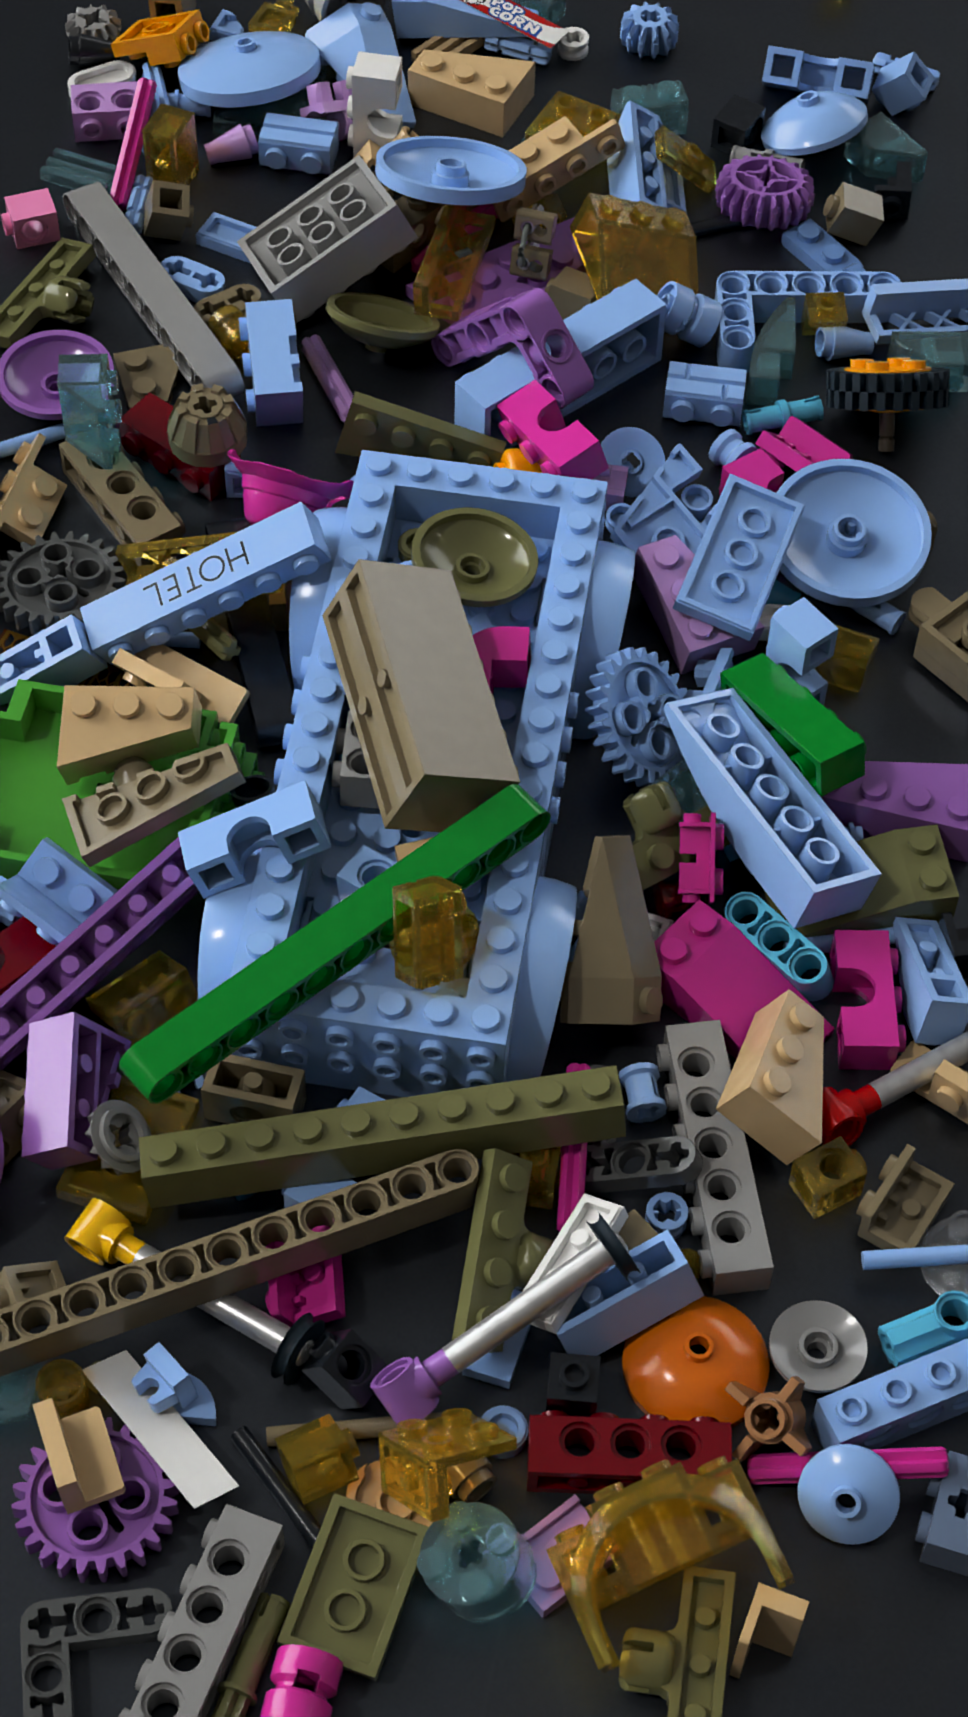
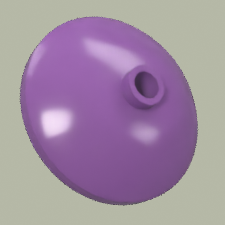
M48 330L34 333L14 343L0 358V395L11 408L32 418L42 420L73 418L93 409L109 394L115 375L113 360L108 350L100 342L86 334L70 330Z

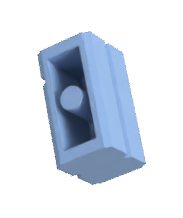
M267 112L258 137L259 165L273 169L303 171L309 174L331 175L339 150L338 122Z
M670 361L663 417L672 418L679 422L697 421L713 423L720 427L728 425L740 427L747 370Z

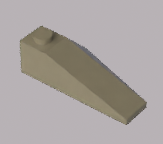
M630 835L595 836L583 885V892L588 898L583 919H575L573 935L578 937L573 962L568 961L561 992L560 1023L635 1025L660 1021L663 1003L661 992L662 974Z

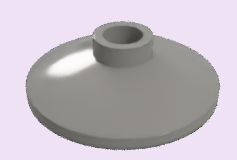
M810 1300L792 1305L779 1315L771 1329L769 1352L775 1368L785 1380L789 1381L792 1376H798L805 1382L803 1390L813 1393H830L847 1387L858 1378L866 1363L868 1344L860 1323L847 1310L830 1302ZM819 1349L825 1357L822 1359L811 1357L808 1351Z

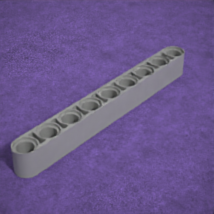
M94 182L64 193V207L72 224L86 243L93 245L96 257L160 345L168 346L173 352L174 357L172 359L189 385L193 386L203 383V388H212L213 384L224 387L227 394H232L233 397L244 392V382L238 367L100 182Z

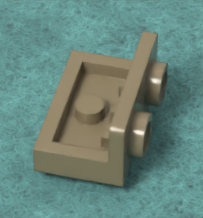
M909 1144L905 1146L899 1157L893 1154L890 1155L879 1175V1179L883 1183L877 1192L871 1189L867 1191L856 1212L857 1215L862 1217L857 1235L881 1249L918 1247L951 1195L955 1184L913 1161L916 1148Z

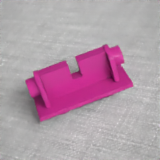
M711 812L709 822H701V814L685 813L683 822H679V854H695L696 863L679 862L678 894L682 895V903L695 904L700 899V895H708V905H713L714 895H723V868H715V850L724 849V824L716 823L715 812Z

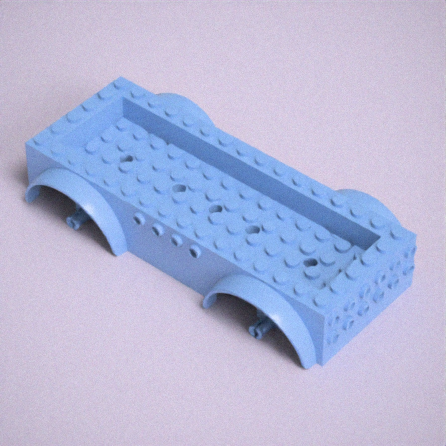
M362 450L348 507H329L313 512L319 518L332 561L319 566L312 574L292 579L289 611V647L294 685L291 714L295 715L293 724L286 723L282 746L283 750H286L284 759L278 758L276 761L274 785H278L277 792L304 780L306 781L322 810L331 848L292 864H288L278 846L259 848L247 858L244 864L245 883L206 898L199 942L198 1000L338 904L340 901L336 875L363 845L397 863L395 845L435 837L440 833L385 829L379 809L340 806V788L332 787V769L334 760L342 761L343 754H336L337 734L339 728H346L348 710L350 708L322 616L358 559L395 564L402 563L398 557V540L400 536L407 530L419 528L424 521L439 512L469 507L499 513L521 526L530 536L538 553L536 576L532 585L524 594L511 602L498 606L470 607L463 605L468 621L474 616L486 612L493 627H530L532 657L526 688L494 687V698L502 727L507 735L508 746H510L513 752L514 764L518 768L520 779L518 785L550 813L551 819L546 830L536 840L388 943L399 945L398 947L393 949L381 948L231 1055L305 1070L306 1083L356 1090L360 1086L372 1093L398 1097L423 1095L541 1076L563 988L577 905V888L557 879L545 877L554 824H557L559 817L560 788H564L567 769V762H565L566 754L570 753L572 739L585 740L593 738L597 734V731L588 730L587 727L590 723L594 722V716L585 712V708L593 706V701L585 693L587 690L595 688L589 677L598 673L596 664L606 661V655L619 651L635 566L634 550L616 543L603 541L608 482Z

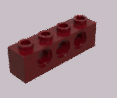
M557 1410L544 1411L540 1415H530L527 1492L728 1499L733 1480L732 1422H719L716 1418L709 1416L695 1417L690 1421L669 1420L666 1416L658 1414L645 1415L640 1419L619 1418L617 1415L608 1412L595 1413L590 1417L569 1416L567 1413ZM574 1444L586 1446L591 1452L586 1456L579 1457L569 1453L567 1448ZM624 1446H630L637 1449L641 1455L632 1459L625 1458L617 1450ZM674 1448L684 1449L691 1455V1458L683 1461L676 1460L668 1454V1451Z

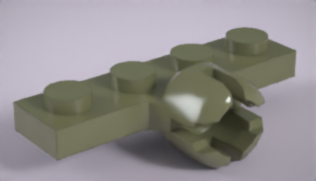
M61 238L0 306V347L8 349L14 343L24 338L43 318L50 317L54 321L70 325H79L85 322L86 317H89L92 313L94 296L91 291H86L90 289V284L77 278L96 257L92 244Z
M661 781L640 789L635 795L632 793L624 800L623 808L635 831V841L632 843L642 890L679 871V862H696L695 854H679V822H683V816L686 812L682 809L670 783ZM708 805L692 812L701 814V822H709L711 810ZM724 834V847H725V846H727V845H729V844H731V843L729 842V840L727 839V837H726L725 834Z
M497 1148L483 1151L452 1341L509 1302L514 1288L523 1291L554 1242L552 1239L530 1232L524 1224L533 1162ZM504 1342L489 1353L502 1352Z
M684 1565L679 1619L676 1627L669 1631L631 1627L626 1630L623 1636L622 1644L624 1645L620 1657L618 1679L620 1687L624 1691L660 1696L667 1701V1717H722L736 1572Z

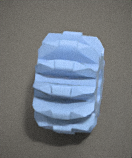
M644 1L642 6L632 5L630 11L624 12L621 19V44L627 47L628 53H638L640 58L646 55L655 59L657 54L667 56L669 50L674 49L678 41V16L672 14L671 7L661 8L659 2L649 5Z

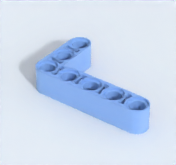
M726 271L717 278L714 299L720 302L722 306L720 323L715 332L718 367L747 370V373L751 370L755 344L754 323H866L861 312L871 284L898 283L901 281L890 272Z

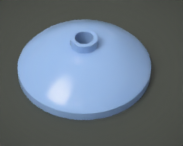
M807 91L801 93L798 97L784 104L767 120L761 131L763 146L765 149H772L774 153L784 156L807 155L833 148L851 139L864 128L868 121L867 108L861 100L849 94L833 91Z

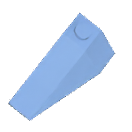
M392 0L397 38H432L433 36H442L443 38L528 37L460 0ZM526 8L532 11L533 13L539 15V12L537 10Z

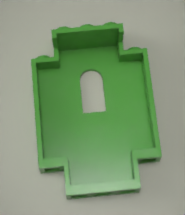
M18 679L7 712L0 711V875L6 879L17 875L41 840L48 837L119 890L178 838L179 831L236 808L232 801L231 793H225L151 835L89 867L80 855L62 798L74 794L80 799L96 794V787L113 782L114 772L107 774L103 771L82 777L80 782L71 785L65 783L57 768L64 686ZM202 709L198 748L147 762L153 766L155 771L162 772L172 768L174 761L228 743L236 755L244 777L250 775L265 776L264 772L259 771L257 753L246 752V744L240 742L238 724L221 721L219 727L217 712Z

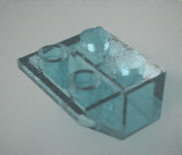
M108 354L59 355L57 386L66 441L102 468L113 469V453L121 452L120 429L115 428V424L122 423L121 399L113 398V395H118L117 370H110Z

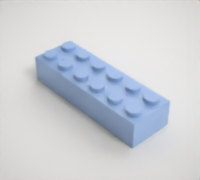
M634 279L622 287L615 288L611 293L593 303L585 305L581 310L563 320L593 375L594 387L577 400L560 409L562 417L567 416L661 360L667 304L638 279ZM545 342L546 350L551 355L550 346ZM517 346L502 355L494 357L487 364L473 372L464 374L459 380L455 381L454 424L505 441V450L516 446L518 443L515 441L510 444L501 433L498 424L502 422L496 405L535 380L531 369Z

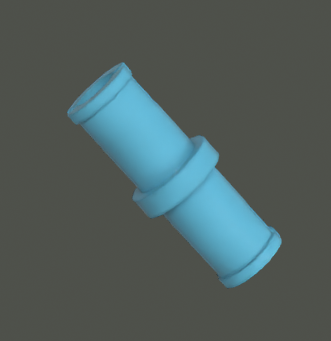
M819 395L786 402L785 399L775 401V405L743 410L742 423L744 431H746L747 435L779 428L781 431L790 416L797 417L804 423L823 420L824 409L822 400Z

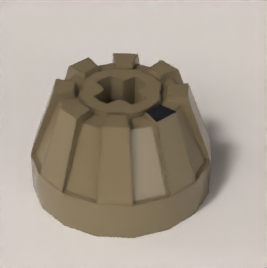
M203 383L191 386L189 393L182 391L177 398L168 420L167 435L172 453L182 462L195 467L213 468L231 462L227 455L230 449H236L238 456H240L247 445L248 429L245 416L232 394H227L224 387L213 384L212 388H203Z

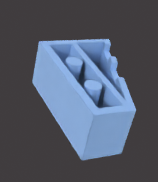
M292 299L245 302L246 317H239L240 340L248 341L249 353H242L244 377L252 376L253 389H246L247 412L255 413L256 426L303 423L302 382H300L299 354L297 353Z

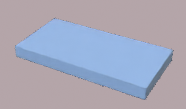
M730 473L672 609L750 641L806 505Z

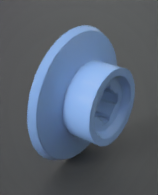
M623 427L616 429L608 434L601 443L607 464L629 467L624 495L627 497H638L650 483L659 467L665 462V455L659 442L650 433L640 428ZM630 453H634V456L641 462L637 468H633V465L627 461V456Z

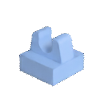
M160 1342L143 1354L147 1362L133 1377L132 1384L139 1396L151 1387L159 1388L147 1400L155 1413H161L177 1403L184 1409L199 1397L189 1374Z

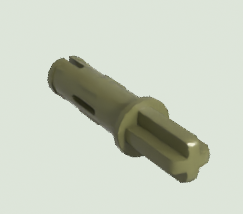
M260 1593L255 1611L243 1635L226 1681L220 1682L217 1687V1691L221 1695L212 1717H245L249 1706L256 1705L258 1700L255 1694L256 1688L291 1606L283 1597L276 1594H271L270 1597L268 1593Z

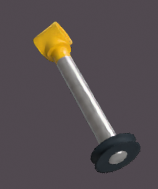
M97 1198L91 1199L64 1237L68 1245L75 1251L98 1265H104L106 1262L112 1265L118 1261L126 1265L161 1252L135 1237L134 1227L131 1226L130 1221L113 1206ZM179 1275L173 1278L172 1281L184 1282L191 1276ZM233 1293L197 1306L275 1352L271 1376L276 1379L284 1375V1384L287 1386L296 1382L303 1375L304 1372L300 1369L311 1356L308 1353L310 1346L325 1332V1322L319 1320L313 1323V1315L311 1313L302 1315L292 1327H289Z

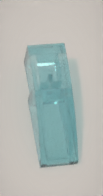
M787 297L774 310L755 342L750 361L745 404L775 405L780 379H792L796 352L795 297Z

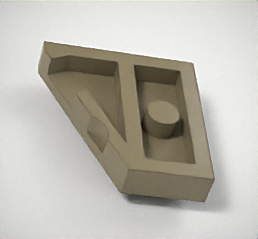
M161 344L113 354L114 366L128 411L150 392L165 402L171 403L172 391L177 385L180 371L172 359L174 354L168 346L164 347Z

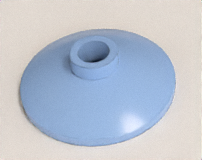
M838 1444L819 1451L807 1462L798 1482V1501L805 1519L819 1534L837 1543L862 1544L878 1538L892 1525L900 1506V1488L892 1468L877 1453L859 1445ZM841 1494H849L855 1499L856 1505L850 1508L843 1507L838 1502L837 1497Z

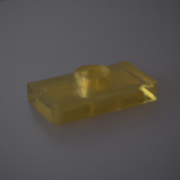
M664 125L654 132L657 159L703 191L710 193L715 189L717 175L714 160L702 153L695 143H688Z

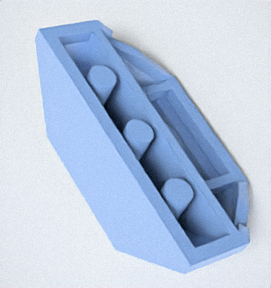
M629 100L618 122L625 147L607 158L610 202L621 211H627L639 218L683 219L687 213L682 168L670 139L661 129L663 124L659 115Z

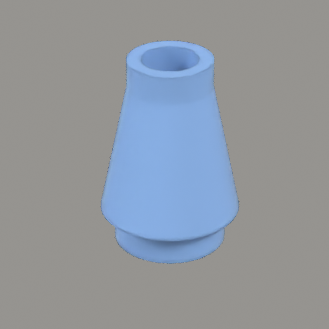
M831 322L826 326H819L815 335L816 355L824 357L826 361L858 355H871L874 349V338L871 332H864Z

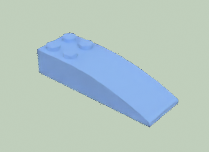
M729 688L667 702L663 710L679 749L711 812L716 813L717 823L724 824V834L742 862L791 926L795 929L861 910L882 873L735 689Z

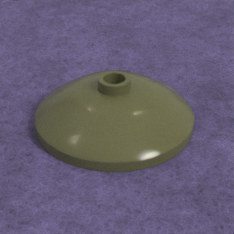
M344 292L331 295L326 304V311L333 322L353 339L365 343V348L373 352L386 353L388 349H407L428 342L439 332L440 322L434 315L413 304L386 296Z
M464 507L439 512L420 525L412 541L411 561L413 566L451 570L456 587L461 594L462 605L492 607L511 602L530 588L538 568V553L534 542L527 532L511 519L490 510Z

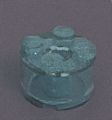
M456 1501L448 1505L444 1513L436 1518L428 1528L421 1543L420 1554L417 1559V1568L428 1588L456 1615L474 1623L491 1622L490 1619L504 1614L509 1616L516 1612L530 1596L537 1576L532 1547L527 1537L501 1510L489 1504L479 1502L466 1503L464 1501Z

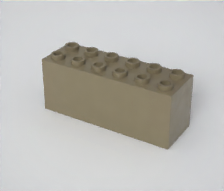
M358 559L322 616L385 829L442 832L507 786L519 784L518 768L514 764L507 743V735L502 727L495 706V698L490 691L483 662L479 657L472 636V628L468 623L461 602V594L456 587L451 570Z

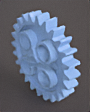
M629 647L606 655V661L596 664L598 673L589 677L595 688L587 690L585 693L593 701V706L585 708L586 713L594 716V722L587 726L588 730L597 731L598 734L593 745L594 747L603 746L605 749L601 760L603 762L613 760L612 773L615 775L623 772L624 782L635 781L637 787L649 786L676 778V772L684 770L686 767L663 708L667 702L683 699L686 695L687 688L678 689L676 685L680 675L678 673L669 675V661L666 660L658 663V653L652 652L647 654L645 647L635 650L633 647Z

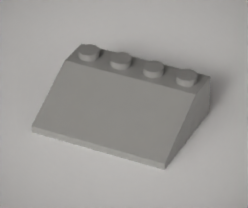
M358 155L239 239L237 243L275 300L292 299L293 311L296 315V323H298L302 319L310 317L316 309L327 302L331 295L344 293L347 287L363 276L374 272L380 264L391 256L404 251L418 236L396 202L361 156Z

